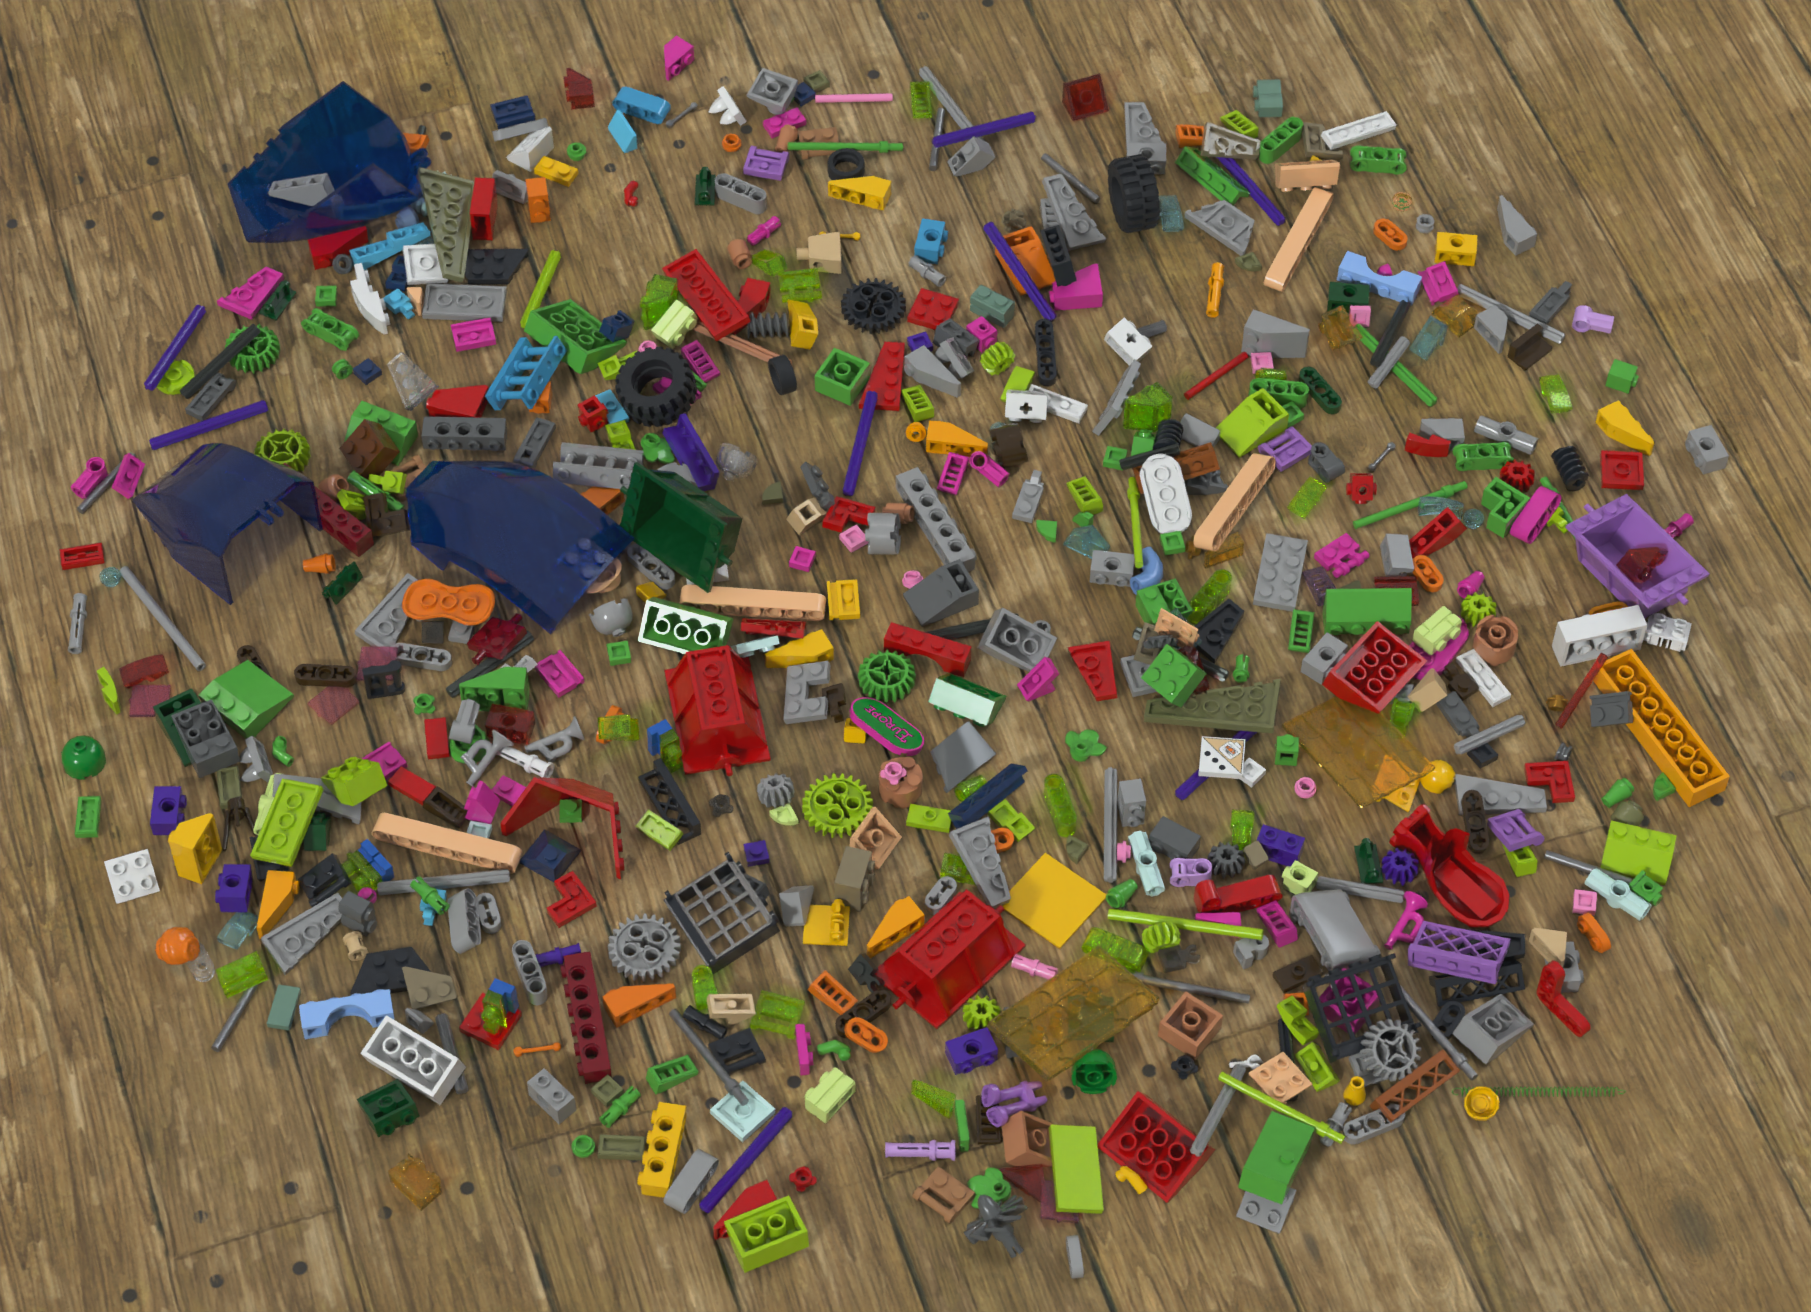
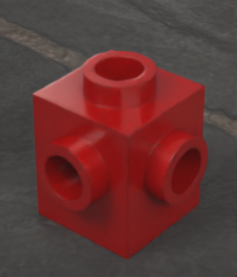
M595 395L577 405L580 414L578 420L590 432L601 429L604 425L608 424V409L604 403L601 404Z
M1350 473V483H1346V495H1350L1349 498L1355 501V504H1367V501H1373V495H1376L1377 492L1376 483H1373V475L1371 473Z

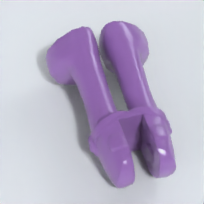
M1022 1081L1017 1086L1000 1090L995 1084L985 1085L982 1089V1104L984 1107L993 1106L1016 1097L1020 1099V1101L1012 1104L995 1106L988 1109L986 1112L988 1120L995 1127H1000L1007 1123L1008 1116L1014 1115L1019 1111H1035L1047 1102L1046 1096L1035 1098L1033 1092L1042 1088V1083L1040 1081Z

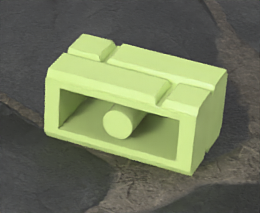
M676 300L651 331L658 340L674 349L676 345L679 346L683 342L684 335L689 330L694 329L698 317L693 310Z
M1442 606L1414 630L1413 642L1420 648L1422 647L1429 655H1433L1436 651L1441 652L1450 639L1455 640L1460 635L1462 621L1458 616L1452 614L1449 609Z
M836 1067L830 1072L826 1071L821 1076L819 1084L815 1088L811 1087L806 1092L804 1097L806 1110L816 1115L824 1123H827L856 1092L855 1081L844 1075Z

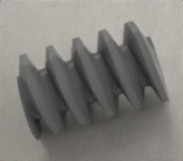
M777 312L774 313L773 318H771L769 313H766L765 318H763L761 313H758L757 318L754 317L753 313H750L749 318L751 322L747 324L748 338L752 332L755 338L758 337L759 332H761L763 338L766 337L767 332H769L771 338H774L775 332H777L779 338H782L783 332H785L788 338V318L785 312L782 313L781 318H779Z

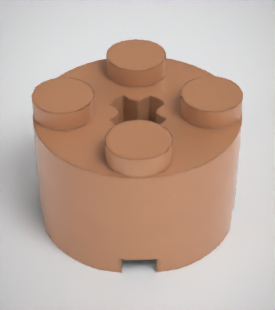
M1494 615L1486 616L1477 625L1472 648L1490 666L1494 667L1505 663L1515 653L1518 641V628L1511 619L1505 616H1501V618L1494 617Z
M912 757L893 758L883 762L879 771V795L886 804L888 802L895 808L910 807V804H915L922 794V770ZM890 762L899 763L907 772L906 776L902 777L897 785H891L889 780L880 776V772L885 770V766Z

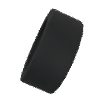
M843 148L834 151L829 156L827 163L828 175L831 180L864 176L865 162L863 156L858 151ZM841 162H851L857 168L850 172H843L837 170L835 166Z
M783 354L769 359V373L778 394L785 395L796 391L797 381L795 373L787 356Z

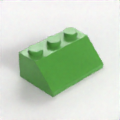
M361 401L351 416L344 442L364 419L379 423L400 451L391 462L399 466L418 437L416 421Z

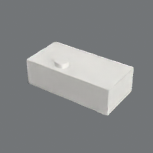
M1639 605L1593 615L1586 614L1579 618L1558 622L1552 648L1560 667L1621 654L1629 649L1633 651L1640 650L1647 623Z
M387 1015L360 1053L374 1066L399 1079V1081L439 1105L442 1104L466 1068L459 1058Z

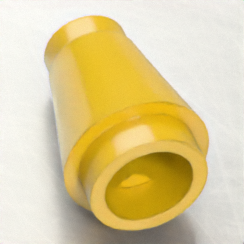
M1359 1076L1353 1077L1343 1092L1344 1099L1348 1104L1357 1106L1366 1099L1364 1080Z

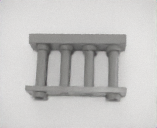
M562 442L560 462H553V482L621 489L624 486L628 489L634 463L638 462L643 466L644 451Z

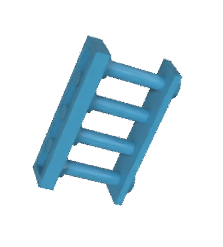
M558 336L553 337L548 347H533L526 337H521L485 395V398L494 410H501L505 402L510 399H522L528 409L533 408L567 351ZM534 355H542L539 361L530 362ZM525 370H533L530 376H522ZM516 385H524L521 391H513Z

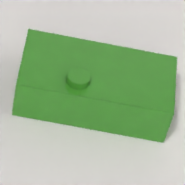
M1271 1111L1243 1167L1238 1188L1282 1205L1310 1148L1315 1127Z

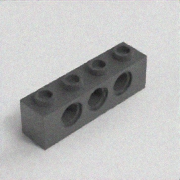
M424 417L423 449L506 450V418Z

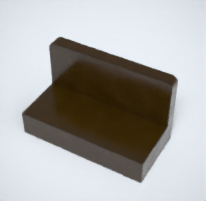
M1537 323L1510 344L1507 357L1523 370L1529 369L1552 351V346L1541 338L1543 327Z

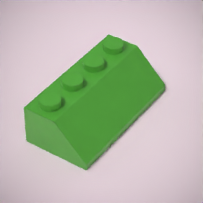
M1326 589L1322 612L1324 634H1365L1377 621L1393 634L1409 633L1412 589Z
M652 597L646 600L638 641L684 654L688 651L726 646L733 618Z

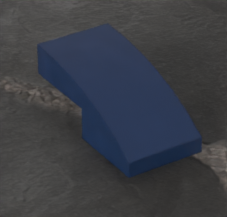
M398 255L392 264V272L386 280V288L393 290L398 288L405 292L408 285L404 256Z

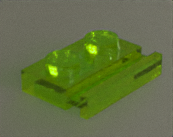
M257 951L215 970L227 998L268 980Z

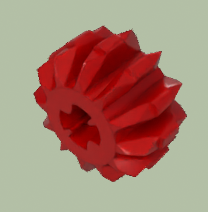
M1514 459L1512 463L1507 461L1500 470V479L1520 492H1528L1534 484L1535 472L1531 469V464L1525 465L1523 460L1517 462Z

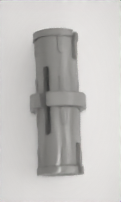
M916 255L910 259L909 266L918 271L921 277L932 281L938 287L945 283L946 276L935 270L933 265L927 264Z

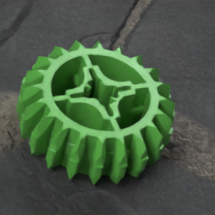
M260 324L257 325L260 333L229 361L232 367H236L238 371L243 369L245 374L248 371L254 374L256 370L262 372L263 368L269 369L270 364H275L280 352L279 339L273 330H269L267 326L262 328ZM243 325L241 330L236 328L235 333H230L229 338L226 339L225 348L248 327Z
M888 649L885 653L878 650L877 655L871 653L869 658H864L863 664H860L858 673L859 686L863 688L864 694H868L869 698L876 697L878 701L882 699L886 704L889 700H893L895 703L897 698L903 700L905 694L909 695L911 689H913L916 680L915 667L911 664L910 658L905 659L904 653L898 655L896 650L893 653H890Z

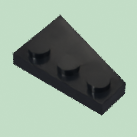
M1227 599L1194 626L1199 629L1197 634L1200 636L1197 642H1194L1193 647L1215 664L1243 618L1244 610L1231 599Z
M1466 929L1509 938L1510 946L1503 961L1521 959L1525 956V934ZM1473 939L1469 942L1471 943V945H1474L1479 943L1480 941ZM1463 943L1458 944L1457 950L1465 948L1466 946ZM1493 944L1490 946L1493 949H1497L1502 947L1503 945ZM1486 948L1476 950L1479 954L1488 952ZM1471 952L1465 954V955L1473 956V954H1472Z

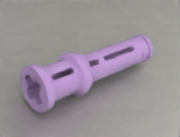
M932 1140L929 1143L886 1142L885 1157H929L932 1161H936L937 1158L955 1161L956 1141L936 1142V1140Z

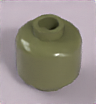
M1631 800L1621 802L1611 815V820L1639 826L1644 820L1643 809Z

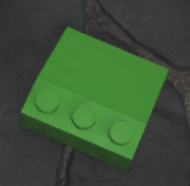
M246 660L212 680L198 696L202 703L212 699L224 723L247 739L251 736L255 737L294 697V694L252 662Z

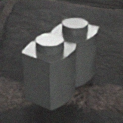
M347 891L338 906L339 913L342 914L341 923L353 931L361 932L363 936L367 937L377 926L374 905L372 902Z

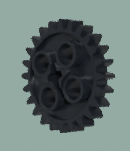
M867 278V283L859 280L858 286L853 283L852 289L847 288V294H843L841 313L844 314V320H848L849 326L854 324L855 330L861 327L862 333L866 329L869 330L870 334L873 333V330L880 334V329L888 332L889 326L894 329L895 323L900 324L901 318H904L906 299L903 298V292H899L898 286L893 288L892 282L886 285L885 279L881 283L878 282L877 278H875L874 282Z

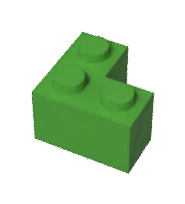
M1495 477L1484 489L1481 505L1491 510L1486 528L1504 538L1510 532L1511 526L1529 502L1530 497Z

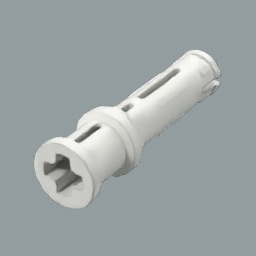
M510 746L502 748L496 754L524 767L527 773H534L542 778H550L554 770L552 762H544L535 754L529 756Z

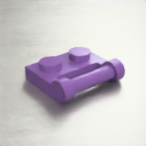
M751 146L743 168V174L781 181L789 161V152L783 151V153L757 149L756 146Z
M1291 426L1285 430V433L1268 443L1260 444L1258 450L1262 455L1275 457V466L1282 472L1309 456L1312 446ZM1289 439L1291 440L1283 446L1279 447L1278 449L1274 451L1272 450L1280 444L1284 443L1285 441Z
M1520 809L1488 819L1487 826L1510 852L1532 844L1538 846L1544 841V836L1531 826ZM1517 823L1523 828L1527 835L1522 831V829L1517 825Z

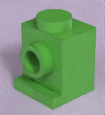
M1290 734L1277 736L1275 765H1297L1299 737H1293ZM1281 753L1292 754V757H1280Z
M1642 870L1629 883L1630 891L1651 905L1657 906L1663 898L1661 894L1663 887L1646 876V872Z

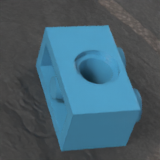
M922 218L914 255L926 263L938 265L939 257L944 255L945 245H943V242H947L948 238L945 222Z

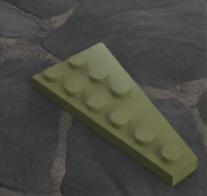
M419 167V180L442 277L462 283L465 276L471 230L470 208L474 181Z
M1275 679L1273 683L1267 684L1256 682L1254 686L1249 687L1238 685L1206 690L1205 694L1195 695L1194 692L1181 708L1172 704L1164 697L1150 699L1146 702L1144 722L1273 734L1281 679Z

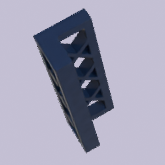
M1012 763L950 811L948 815L955 828L958 829L976 822L1025 783L1022 775L1027 772L1026 767Z

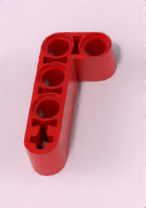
M1266 875L1216 888L1213 880L1208 879L1199 882L1195 886L1194 902L1199 913L1243 912L1264 906L1275 900L1278 902L1283 897L1274 875Z

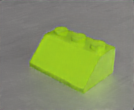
M1611 820L1600 868L1630 878H1635L1643 870L1650 879L1657 884L1665 886L1677 835Z
M789 1195L724 1221L734 1253L744 1273L809 1247L808 1231Z

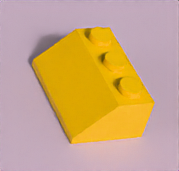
M208 813L181 822L175 831L173 830L168 838L178 876L203 884L222 851L214 815Z

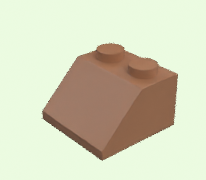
M1023 1111L1008 1117L1007 1123L1002 1126L1006 1163L1021 1169L1051 1167L1049 1127L1053 1123Z

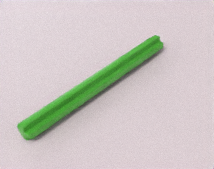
M1357 324L1352 328V333L1374 353L1379 341L1361 324ZM1398 360L1391 370L1429 407L1435 405L1438 398Z

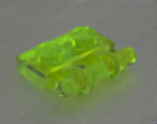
M817 268L778 272L780 293L789 292L788 295H781L782 303H788V299L794 301L808 300V302L822 299L821 291L813 292V289H820ZM801 290H806V291H807L806 293H797V294L795 293V291H801Z

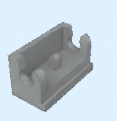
M1386 534L1380 544L1386 580L1406 579L1407 574H1401V572L1409 573L1414 570L1408 535Z

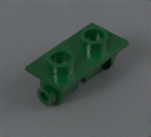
M702 167L699 174H696L695 205L714 206L716 175H711V170L708 167Z
M284 280L279 283V286L269 300L264 303L263 308L259 312L260 315L277 321L297 293V291L290 289V282Z
M353 561L348 566L345 565L343 570L336 576V580H332L323 588L322 595L325 598L331 597L335 605L363 578L356 563Z
M1364 838L1360 845L1354 846L1361 883H1383L1376 844H1373L1370 838Z

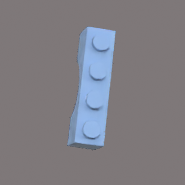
M1347 251L1339 266L1337 281L1370 285L1369 292L1398 302L1405 300L1410 302V306H1412L1420 290L1422 276L1405 270L1393 276L1378 275L1370 270L1366 263V257Z
M378 989L365 994L355 993L342 998L332 997L325 1001H310L299 1005L305 1039L328 1036L331 1026L337 1020L346 1016L362 1017L373 1028L379 1027L386 1015L395 1020L390 989Z

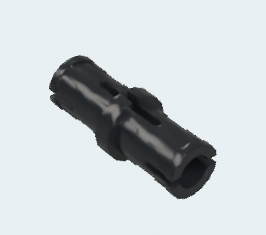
M689 1005L683 1013V1018L697 1025L701 1031H707L718 1039L724 1038L728 1032V1027L710 1018L709 1014L700 1012L692 1005Z

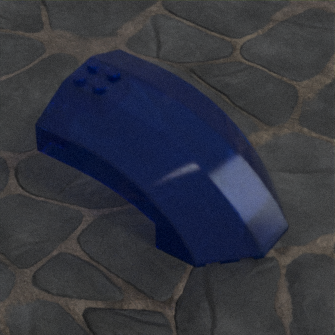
M493 460L432 461L405 489L408 501L407 511L411 530V545L442 571L446 569L451 561L474 574L504 595L550 634L564 621L569 611L615 560L623 556L635 539L602 510L572 488L540 471L513 462Z

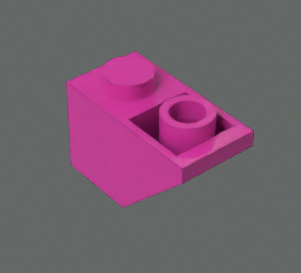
M677 35L664 45L666 80L669 81L674 76H677L681 70L690 65L694 60V46Z
M479 780L477 787L472 786L464 807V809L468 810L465 818L491 824L500 799L483 781Z

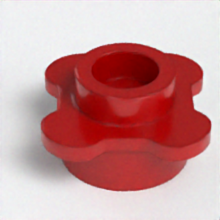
M806 1166L796 1169L794 1173L789 1175V1181L796 1185L798 1192H804L810 1185L814 1186L817 1182L816 1177L812 1176L811 1171Z

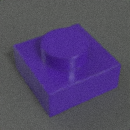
M926 331L907 337V343L912 352L923 345L930 352L933 351V345Z
M765 840L743 844L748 867L770 863Z

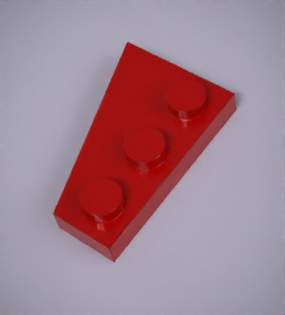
M742 618L741 631H745L749 635L761 633L770 636L778 635L803 639L806 631V621Z

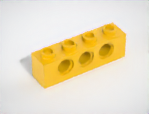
M659 1102L657 1110L652 1112L651 1124H654L653 1130L648 1131L647 1144H649L648 1151L643 1153L642 1164L645 1166L644 1171L639 1172L637 1183L641 1186L642 1195L664 1198L673 1183L687 1119L686 1106ZM665 1127L671 1128L668 1131L661 1130ZM659 1148H666L665 1151H657ZM656 1168L662 1169L660 1172H653V1171H652V1170H654V1169H656Z

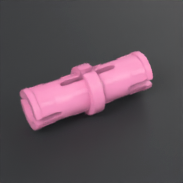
M1015 954L1011 964L1012 968L1030 973L1029 975L1033 977L1036 975L1052 982L1055 981L1058 968L1041 963L1038 959L1032 960Z

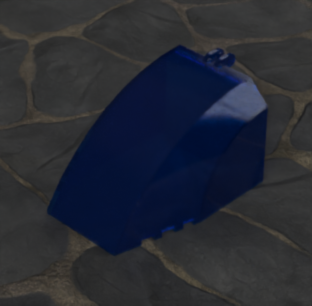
M342 81L285 123L278 130L280 134L275 139L270 138L266 142L268 147L261 154L257 152L253 156L255 159L248 168L244 166L227 183L247 242L281 243L302 241L368 225L419 200L423 196L418 169L419 167L427 168L431 165V160L429 157H426L428 152L425 148H420L411 154L405 136L391 117L346 82ZM323 173L328 174L335 190L314 206L269 196L268 193L273 181Z
M222 443L201 445L132 499L143 517L150 523L153 531L157 533L164 547H167L171 557L229 605L233 603L223 555L232 538L257 518H260L268 525L274 523V519L266 512L267 510H270L278 517H282L284 511L276 504L279 500L319 532L323 530L315 486L312 480L293 468L238 447Z

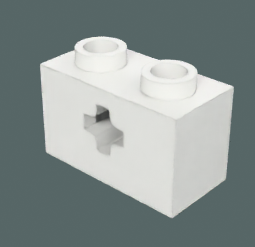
M1125 318L1109 330L1104 338L1107 344L1128 365L1134 359L1139 362L1152 348L1149 339L1141 335L1137 331L1136 326Z
M1007 390L1005 417H1008L1010 421H1021L1024 418L1030 419V422L1035 423L1046 420L1048 392ZM1026 402L1030 406L1028 411H1024V407H1021Z

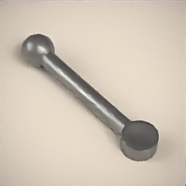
M692 102L689 108L673 120L666 121V127L673 128L676 121L692 109H697V103Z
M1392 442L1388 443L1387 449L1373 464H1369L1368 470L1371 472L1375 471L1379 462L1390 451L1395 450V444Z

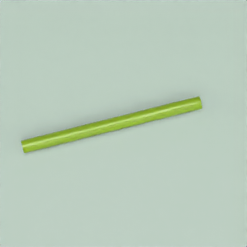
M1111 908L1108 911L1109 920L1146 925L1170 921L1175 923L1178 929L1256 940H1262L1264 929Z

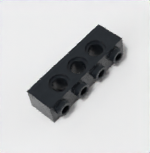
M1056 225L1040 230L1057 287L1067 286L1077 281L1060 226Z

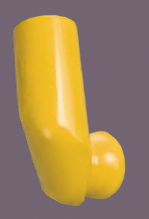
M1127 1166L1120 1167V1170L1115 1173L1120 1182H1124L1127 1179L1138 1194L1143 1193L1148 1188L1141 1177Z

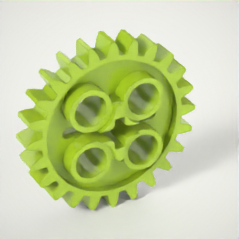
M833 773L831 779L824 775V781L816 779V786L810 784L809 791L805 790V798H802V813H804V819L808 820L809 827L815 825V832L823 830V836L829 832L831 833V838H834L835 834H839L840 838H843V833H847L851 837V831H856L872 809L873 799L871 798V792L867 791V785L860 786V779L853 782L852 775L848 779H844V773L840 775V778H837L835 773Z

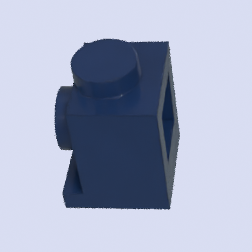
M619 310L616 315L603 318L599 332L612 342L629 338L635 321Z

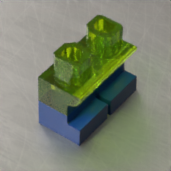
M664 719L647 728L648 751L652 756L659 754L671 773L682 768L683 764L680 760L682 751L680 749L679 737L667 720Z
M368 839L361 843V848L357 851L347 853L348 860L342 864L348 877L355 873L358 875L352 880V884L358 892L364 887L375 890L379 882L390 881L394 878L392 865Z
M496 978L493 980L482 1000L484 1010L481 1014V1019L485 1021L483 1025L484 1030L496 1034L500 1026L507 1027L505 1016L508 1011L515 1013L519 1007L515 986Z

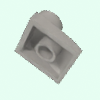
M762 68L747 93V97L767 106L772 114H783L795 95L798 80Z

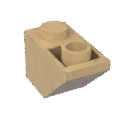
M811 498L794 508L786 520L797 534L800 535L823 520L828 509L827 511L823 510L817 498Z

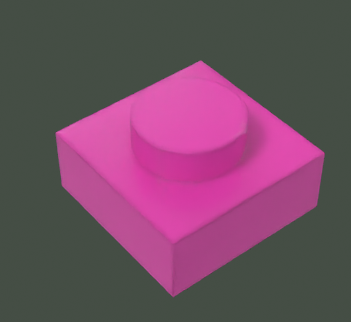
M795 546L789 560V567L809 572L816 557V551Z

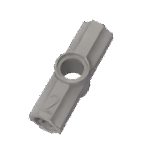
M1482 415L1479 417L1474 432L1493 439L1496 443L1507 442L1511 447L1530 455L1533 454L1538 443L1537 437L1517 430L1513 423L1508 421L1499 423Z

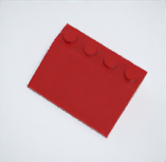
M1377 621L1330 670L1322 685L1338 698L1379 714L1426 664L1427 660Z
M1140 1091L1136 1092L1097 1144L1100 1150L1120 1166H1127L1136 1172L1147 1187L1166 1203L1192 1179L1215 1151L1212 1146L1207 1144L1201 1156L1192 1154L1190 1149L1197 1134Z

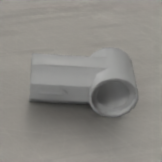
M470 699L462 700L457 718L452 723L449 739L471 744L480 704Z

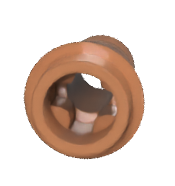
M784 125L780 129L775 147L776 152L783 153V151H787V143L795 142L798 138V130L794 126Z

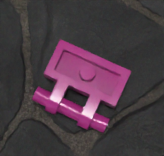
M1345 533L1315 552L1314 559L1327 571L1335 568L1332 574L1335 578H1338L1341 575L1345 576L1350 573V570L1355 566L1359 567L1364 564V560L1369 558V553L1367 551L1357 553L1360 546Z

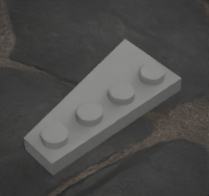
M1135 359L1123 373L1115 388V392L1107 403V407L1099 417L1100 421L1092 430L1098 436L1113 417L1116 419L1119 417L1123 410V405L1129 398L1127 395L1133 389V383L1140 374L1138 369L1141 363Z
M989 816L951 831L949 837L986 904L996 908L1008 903L1011 897L1005 875L1000 866L1001 860L996 851L994 834L991 833Z

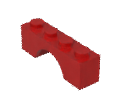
M893 622L890 623L884 637V653L888 649L890 653H893L895 650L898 652V655L904 653L905 657L911 654L924 655L936 661L944 672L964 677L971 662L972 646Z

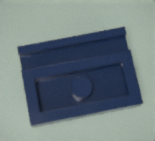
M527 95L490 104L498 129L535 120V114Z

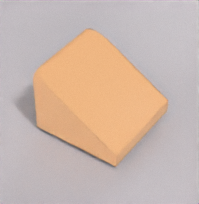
M407 287V294L411 305L418 316H422L424 298L421 287Z

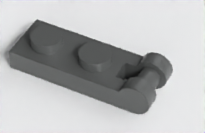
M217 372L185 408L186 414L200 421L205 420L227 393L234 390L236 380L227 379L223 374Z
M536 417L514 457L513 464L535 469L538 459L556 429V424ZM526 454H527V455H530V458H529V459H528V458H525V455H526Z

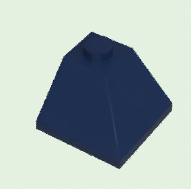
M544 829L520 859L519 863L554 882L564 874L579 855L581 849Z

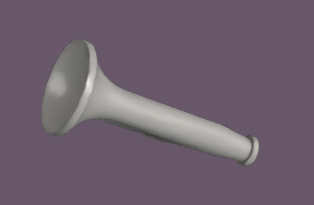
M574 716L571 724L566 729L524 747L527 754L528 752L539 750L548 762L553 763L556 758L567 754L571 750L573 745L571 737L581 740L585 739L576 716ZM558 741L564 742L562 747L552 751L547 747Z
M494 729L492 730L493 743L488 740H478L460 757L473 772L469 780L466 781L470 786H473L480 778L495 755L502 748L514 745V743ZM481 748H484L486 754L477 765L473 758Z

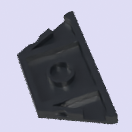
M468 249L465 280L468 285H509L513 275L520 269L523 259H527L529 255L528 249Z
M412 947L367 953L350 994H365L378 989H390V994L405 992L408 990L402 967L406 966L431 971Z

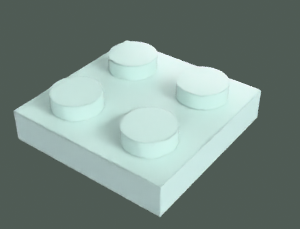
M778 635L730 647L743 658L754 655V650L759 649V652L774 650V645L780 643Z
M741 1081L739 1083L741 1091L749 1099V1102L742 1106L734 1095L728 1093L710 1109V1114L741 1142H744L775 1114V1108L747 1083Z

